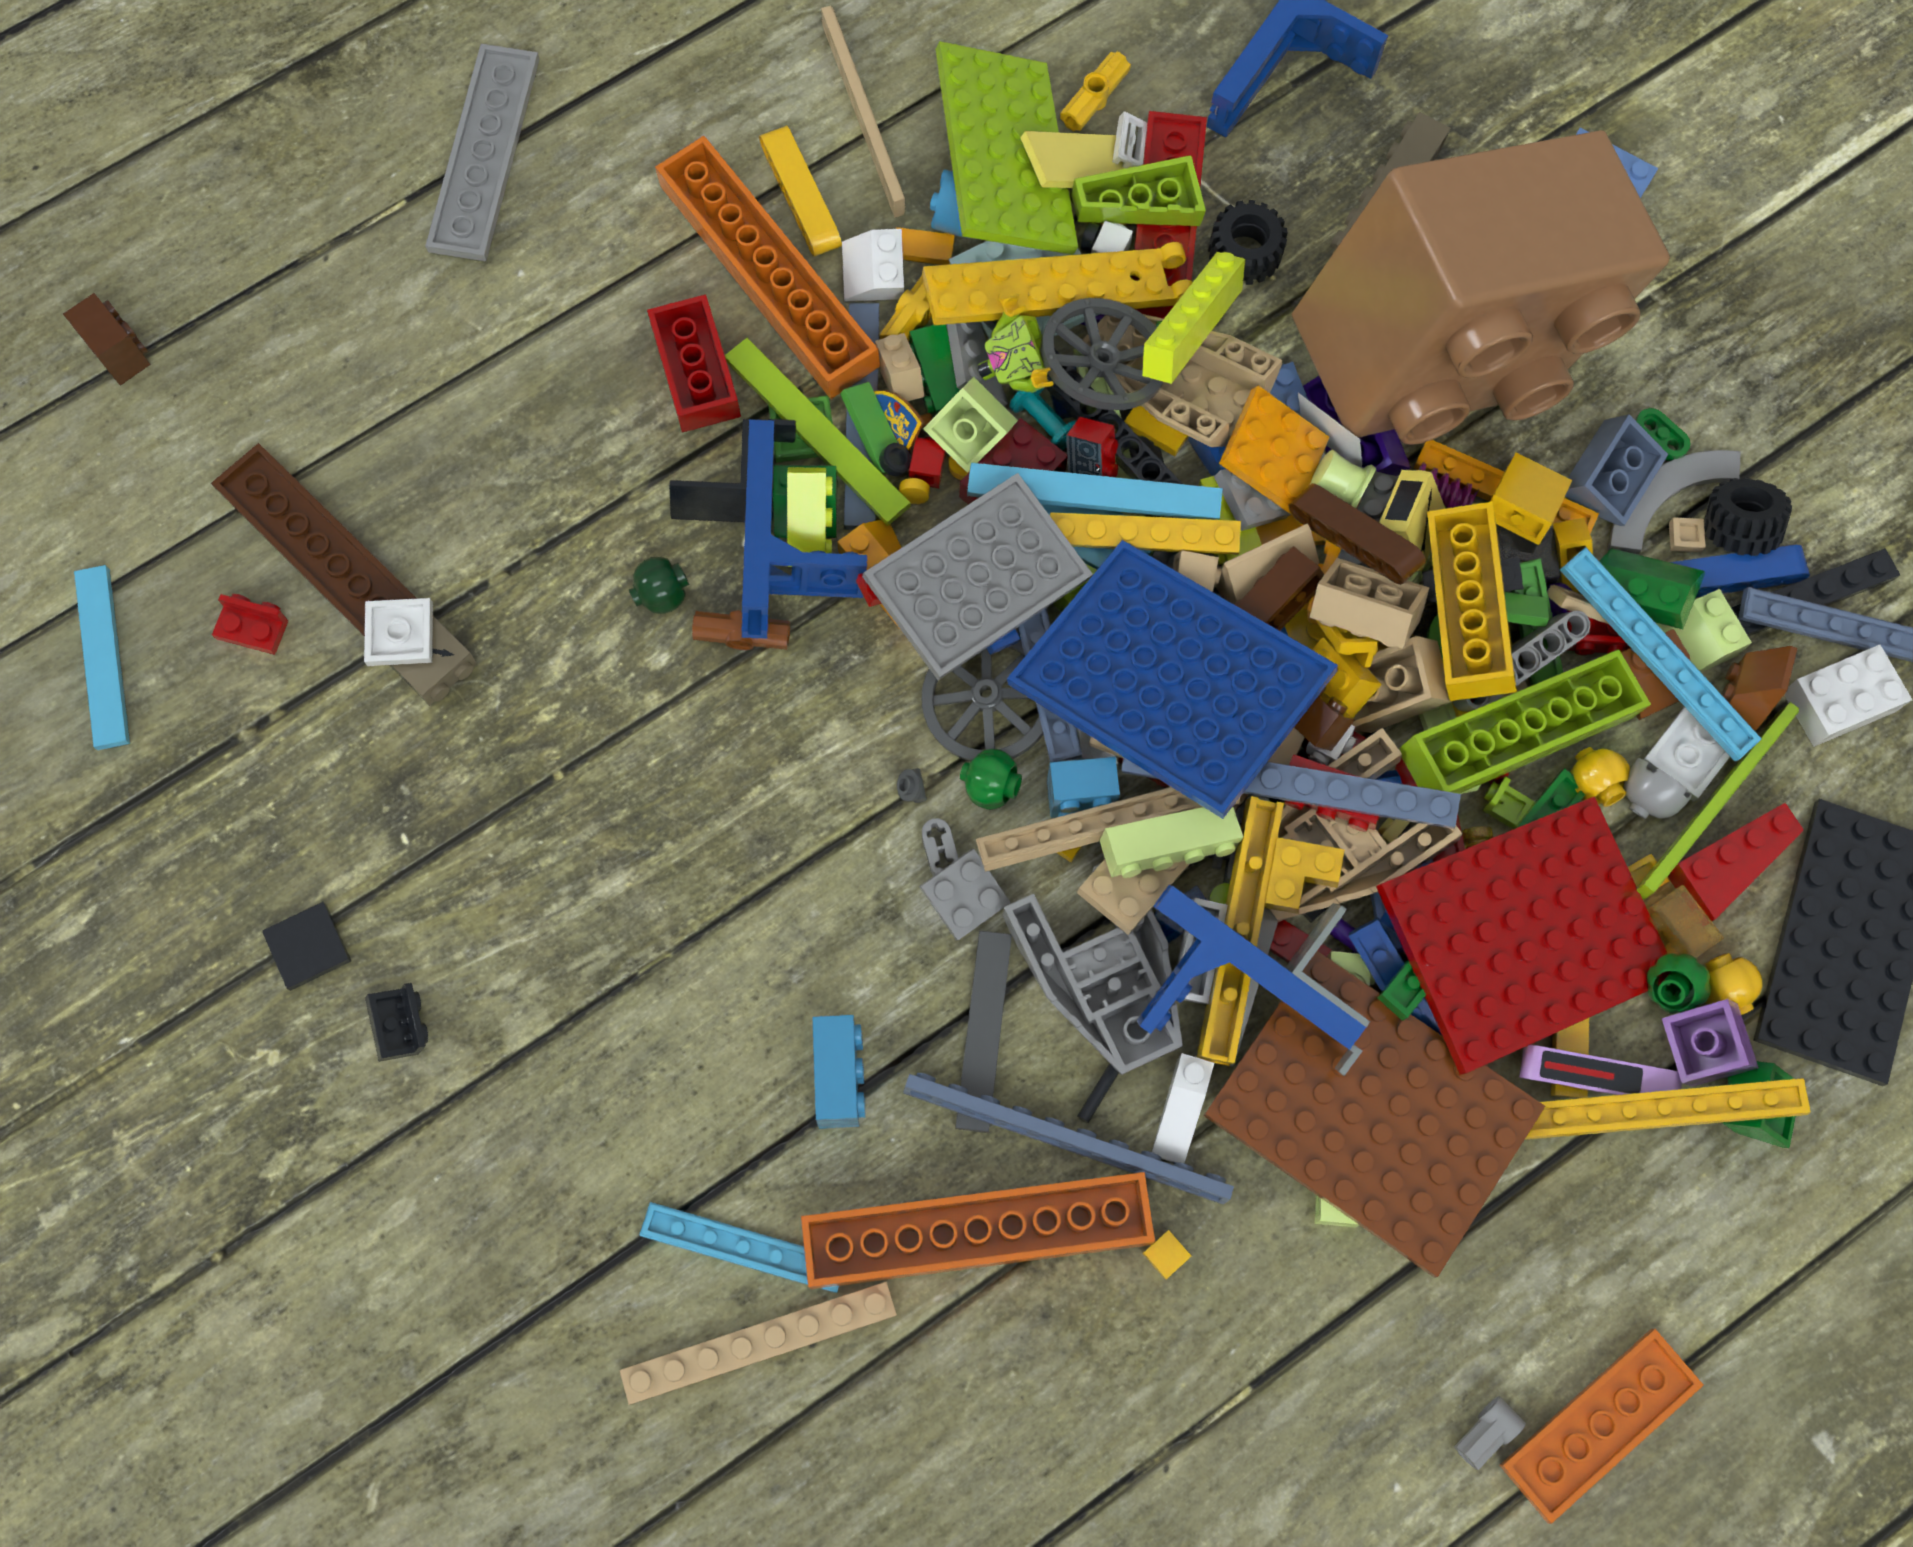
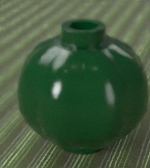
M650 557L636 567L633 574V588L629 589V593L637 607L643 605L653 613L666 614L676 610L683 603L686 593L682 588L690 584L679 562L671 565L668 558Z

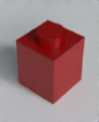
M917 437L909 468V478L921 479L928 483L930 487L939 489L946 451L932 437Z

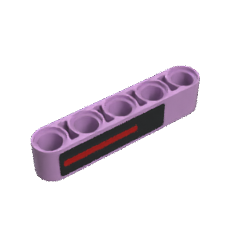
M1528 1045L1523 1048L1520 1078L1613 1095L1682 1089V1082L1678 1071L1537 1045Z

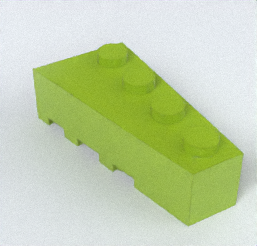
M1191 155L1076 178L1071 192L1078 222L1104 223L1108 221L1122 224L1200 226L1206 212Z

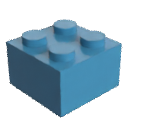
M1116 757L1050 762L1047 776L1050 817L1056 818L1118 801L1120 790Z

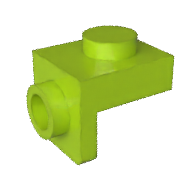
M1505 776L1499 784L1493 782L1483 798L1488 802L1482 811L1514 829L1535 801L1508 786L1511 779Z

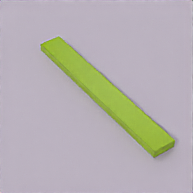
M748 338L725 354L727 364L783 420L796 421V434L828 466H836L837 475L887 526L911 507V503Z
M1789 702L1772 718L1759 735L1762 739L1736 763L1638 885L1636 891L1641 895L1642 899L1645 900L1659 888L1798 714L1799 708Z

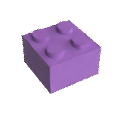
M1725 999L1662 1018L1682 1084L1693 1087L1759 1068L1738 1003Z

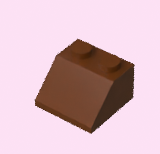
M1671 629L1665 632L1690 660V655L1675 630ZM1631 648L1621 652L1651 703L1649 707L1636 715L1638 720H1642L1680 702Z
M1786 646L1748 652L1739 663L1733 662L1725 677L1729 683L1724 687L1721 695L1753 730L1756 731L1787 692L1798 648Z

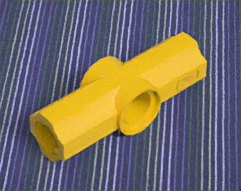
M1118 51L1115 53L1110 52L1094 72L1085 76L1083 86L1060 113V119L1067 128L1073 132L1075 130L1081 131L1096 111L1102 110L1106 106L1110 94L1131 69V64L1127 61L1126 56Z
M922 275L911 290L907 289L901 295L894 315L880 333V339H884L889 335L904 333L909 342L910 331L916 330L918 327L923 328L930 320L932 315Z

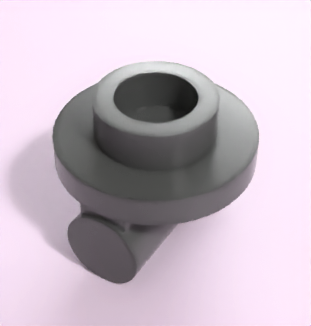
M919 768L906 769L899 775L897 791L902 800L914 801L915 803L927 800Z

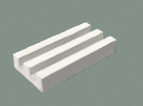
M1125 111L1119 116L1113 163L1118 164L1121 161L1123 162L1122 167L1125 169L1130 166L1143 165L1147 122ZM1136 126H1138V134H1137L1135 155H1134V158H1132L1133 145L1135 144V140H1136L1135 130H1136Z

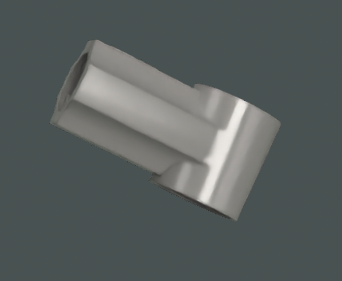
M1500 1396L1493 1399L1480 1412L1478 1422L1454 1446L1458 1454L1475 1470H1479L1502 1444L1506 1445L1511 1442L1526 1425L1524 1420Z

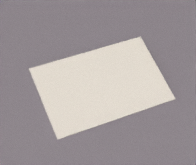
M1298 393L1301 417L1329 436L1327 442L1329 448L1354 465L1362 467L1360 439Z

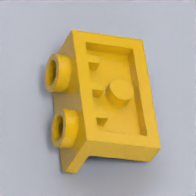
M1315 620L1338 654H1354L1363 668L1371 667L1373 656L1376 655L1378 649L1377 640L1369 637L1355 636L1348 630L1336 626H1325L1318 620Z

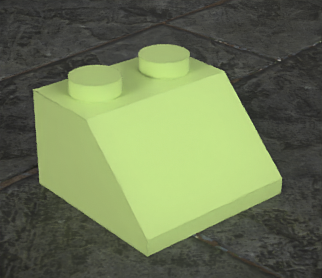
M973 377L923 429L968 473L971 463H978L1009 432L1018 420Z
M1720 589L1694 601L1683 630L1656 623L1664 633L1671 629L1675 630L1689 653L1691 662L1701 673L1739 656L1752 643Z

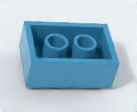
M854 1015L812 1017L815 1113L819 1129L860 1127L859 1118L866 1117L864 1092H858V1084H864L863 1059L857 1058V1051L863 1050L861 1024H855Z

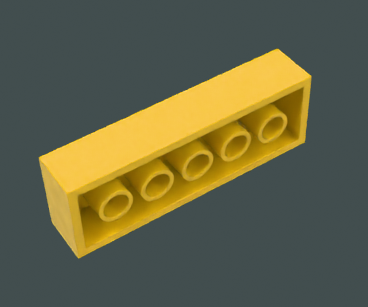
M1493 501L1427 511L1445 683L1449 700L1455 701L1515 693L1517 689Z

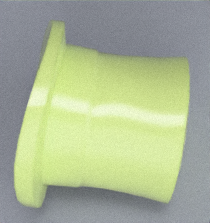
M1331 450L1318 464L1310 485L1315 483L1356 508L1376 471V467L1373 465H1368L1365 468L1359 467L1340 456L1336 451Z

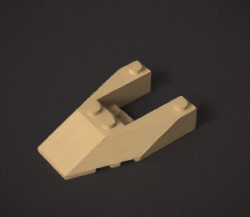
M1381 728L1328 766L1362 778L1375 780L1401 761L1402 753L1384 729ZM1286 805L1282 811L1278 832L1279 838L1345 849L1338 888L1305 882L1299 914L1273 909L1269 910L1278 921L1329 907L1332 903L1340 904L1377 893V885L1419 868L1424 861L1427 863L1458 842L1462 832L1457 826L1455 829L1418 823L1387 845L1376 829L1368 828L1367 832H1362L1349 827V821L1337 817L1335 821L1327 820L1317 816V810L1306 806L1303 807V810H1299Z

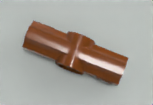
M696 611L692 624V638L699 641L725 643L728 647L737 650H751L754 646L787 650L791 624L790 621L768 619L767 639L741 638L742 611H732L730 614Z

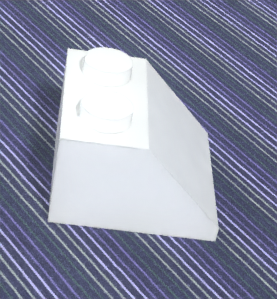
M902 229L870 230L842 241L844 302L899 300L904 293Z

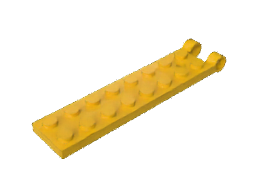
M1170 242L1157 249L924 266L922 271L934 325L999 320L1004 312V299L1017 294L1020 296L1018 298L1019 307L1025 305L1027 311L1021 313L1020 316H1052L1054 312L1065 304L1085 298L1109 299L1134 309L1174 306L1193 283L1191 280H1180L1172 286L1167 284L1163 268L1174 269L1180 267L1186 261L1183 246L1179 242ZM1131 275H1132V276H1136V277H1138L1140 280H1139V281H1134V280L1131 279L1130 276H1131Z

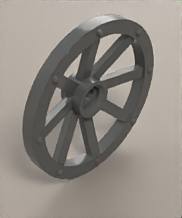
M1103 298L1079 299L1065 304L1049 318L1041 337V358L1044 367L1050 368L1051 371H1048V374L1055 384L1075 400L1091 407L1105 410L1135 408L1152 399L1164 382L1142 376V370L1121 364L1122 362L1143 357L1144 345L1119 351L1117 345L1129 325L1136 328L1146 340L1156 330V326L1142 313L1123 303ZM1094 313L1121 319L1109 341H1101ZM1083 314L1091 347L1063 323L1070 318ZM1055 332L1084 356L1055 354ZM1062 366L1088 367L1089 371L1083 380L1078 383L1066 373ZM1114 373L1147 385L1138 391L1127 394ZM1097 377H1104L1114 395L1096 392L1089 389V387Z
M1021 640L1008 647L1021 655L995 679H992V655L989 654L987 648L982 651V679L978 680L962 666L953 670L952 672L972 688L968 691L935 695L938 680L931 670L928 669L923 683L921 699L924 718L936 740L953 755L971 762L978 753L984 751L968 748L956 742L957 738L979 711L983 712L985 750L995 749L993 712L999 711L1024 735L1023 738L1012 745L999 749L1005 751L1013 759L1027 752L1042 738L1043 731L1039 717L1031 728L1004 703V699H1030L1014 688H1002L1007 683L1009 675L1025 657ZM985 690L992 691L989 697H982V693ZM973 701L951 730L946 733L938 722L934 706Z

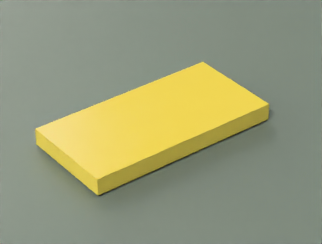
M1025 131L1020 137L1041 187L1073 188L1076 178L1125 169L1122 167L1123 162L1120 161L1118 164L1112 162L1116 135Z

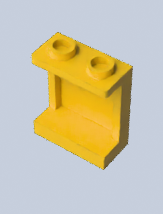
M1515 452L1490 502L1493 501L1496 524L1539 545L1552 525L1572 480Z

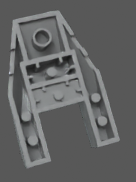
M1100 864L1093 867L1092 873ZM1034 894L1004 907L1003 918L1046 998L1121 1075L1183 1046L1177 1004L1175 1002L1168 1010L1172 1016L1161 1031L1155 1028L1150 1034L1141 1028L1137 1022L1141 1013L1172 973L1168 954V941L1152 909L1129 935L1115 925L1116 929L1062 952Z

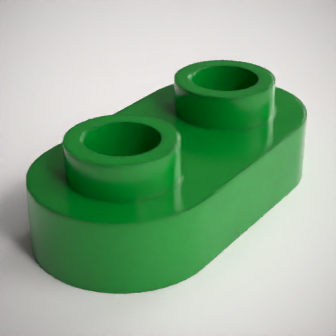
M1644 409L1636 417L1635 421L1668 453L1665 460L1679 459L1689 451L1691 443L1688 435L1658 409ZM1644 425H1649L1652 430H1648ZM1667 445H1672L1675 451L1671 450Z

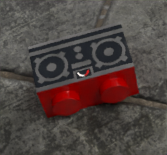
M1079 417L1066 435L1068 473L1117 477L1118 465L1115 464V454L1118 441L1115 439L1114 425Z

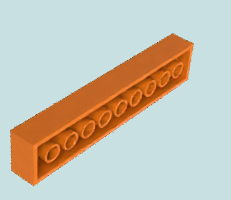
M702 136L655 166L660 187L830 399H833L844 389L849 388L880 367L879 351L876 345L705 136Z
M1145 1172L801 1216L807 1280L810 1289L1148 1246L1155 1242Z

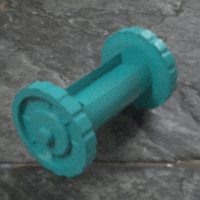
M1043 388L1034 393L1018 391L1010 402V409L1014 413L1026 409L1052 437L1051 442L1061 450L1066 449V435L1077 420L1066 424L1040 396Z

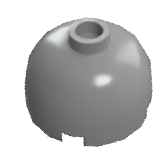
M1638 758L1630 768L1628 781H1624L1623 788L1626 791L1625 796L1632 803L1629 809L1643 819H1646L1648 815L1660 819L1669 818L1677 814L1693 795L1687 793L1688 789L1661 769L1657 768L1653 771L1647 769L1646 767L1649 762Z

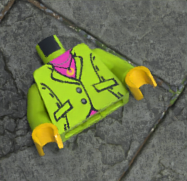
M1017 294L1004 299V312L993 329L991 338L985 343L989 359L978 364V371L985 381L996 376L1000 384L1010 385L1013 390L1034 393L1044 387H1051L1054 384L1053 381L1048 382L1047 375L1048 371L1051 370L1044 367L1041 358L1040 343L1042 333L1036 317L1020 316L1021 313L1027 311L1025 305L1019 307L1018 298L1020 296Z

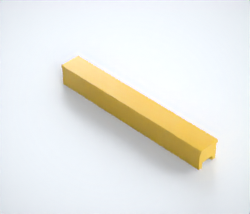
M1251 796L1245 802L1241 823L1243 839L1236 849L1226 901L1228 907L1224 924L1257 947L1284 803L1269 802ZM1230 962L1215 968L1209 1003L1206 1004L1196 1058L1225 1066H1230L1236 1060L1251 980L1248 975Z

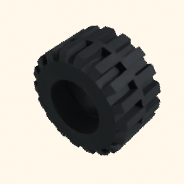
M1243 200L1237 201L1235 207L1231 204L1225 207L1224 212H1220L1216 221H1214L1208 246L1210 260L1216 252H1227L1245 259L1243 281H1246V285H1253L1254 280H1257L1258 283L1263 282L1266 276L1271 277L1275 273V269H1278L1281 263L1288 234L1287 228L1284 227V219L1282 217L1277 218L1278 212L1274 208L1271 210L1267 209L1268 204L1263 202L1261 205L1255 204V200H1249L1248 204H1244ZM1237 237H1250L1258 241L1261 247L1255 249L1244 248L1237 244L1234 239Z
M1734 478L1730 479L1729 482L1723 481L1719 483V486L1714 487L1710 495L1704 519L1705 536L1708 540H1712L1715 546L1722 547L1727 552H1735L1737 555L1749 554L1751 556H1758L1759 553H1770L1771 550H1776L1784 540L1792 512L1791 499L1785 496L1786 493L1782 489H1777V486L1765 483L1763 480Z

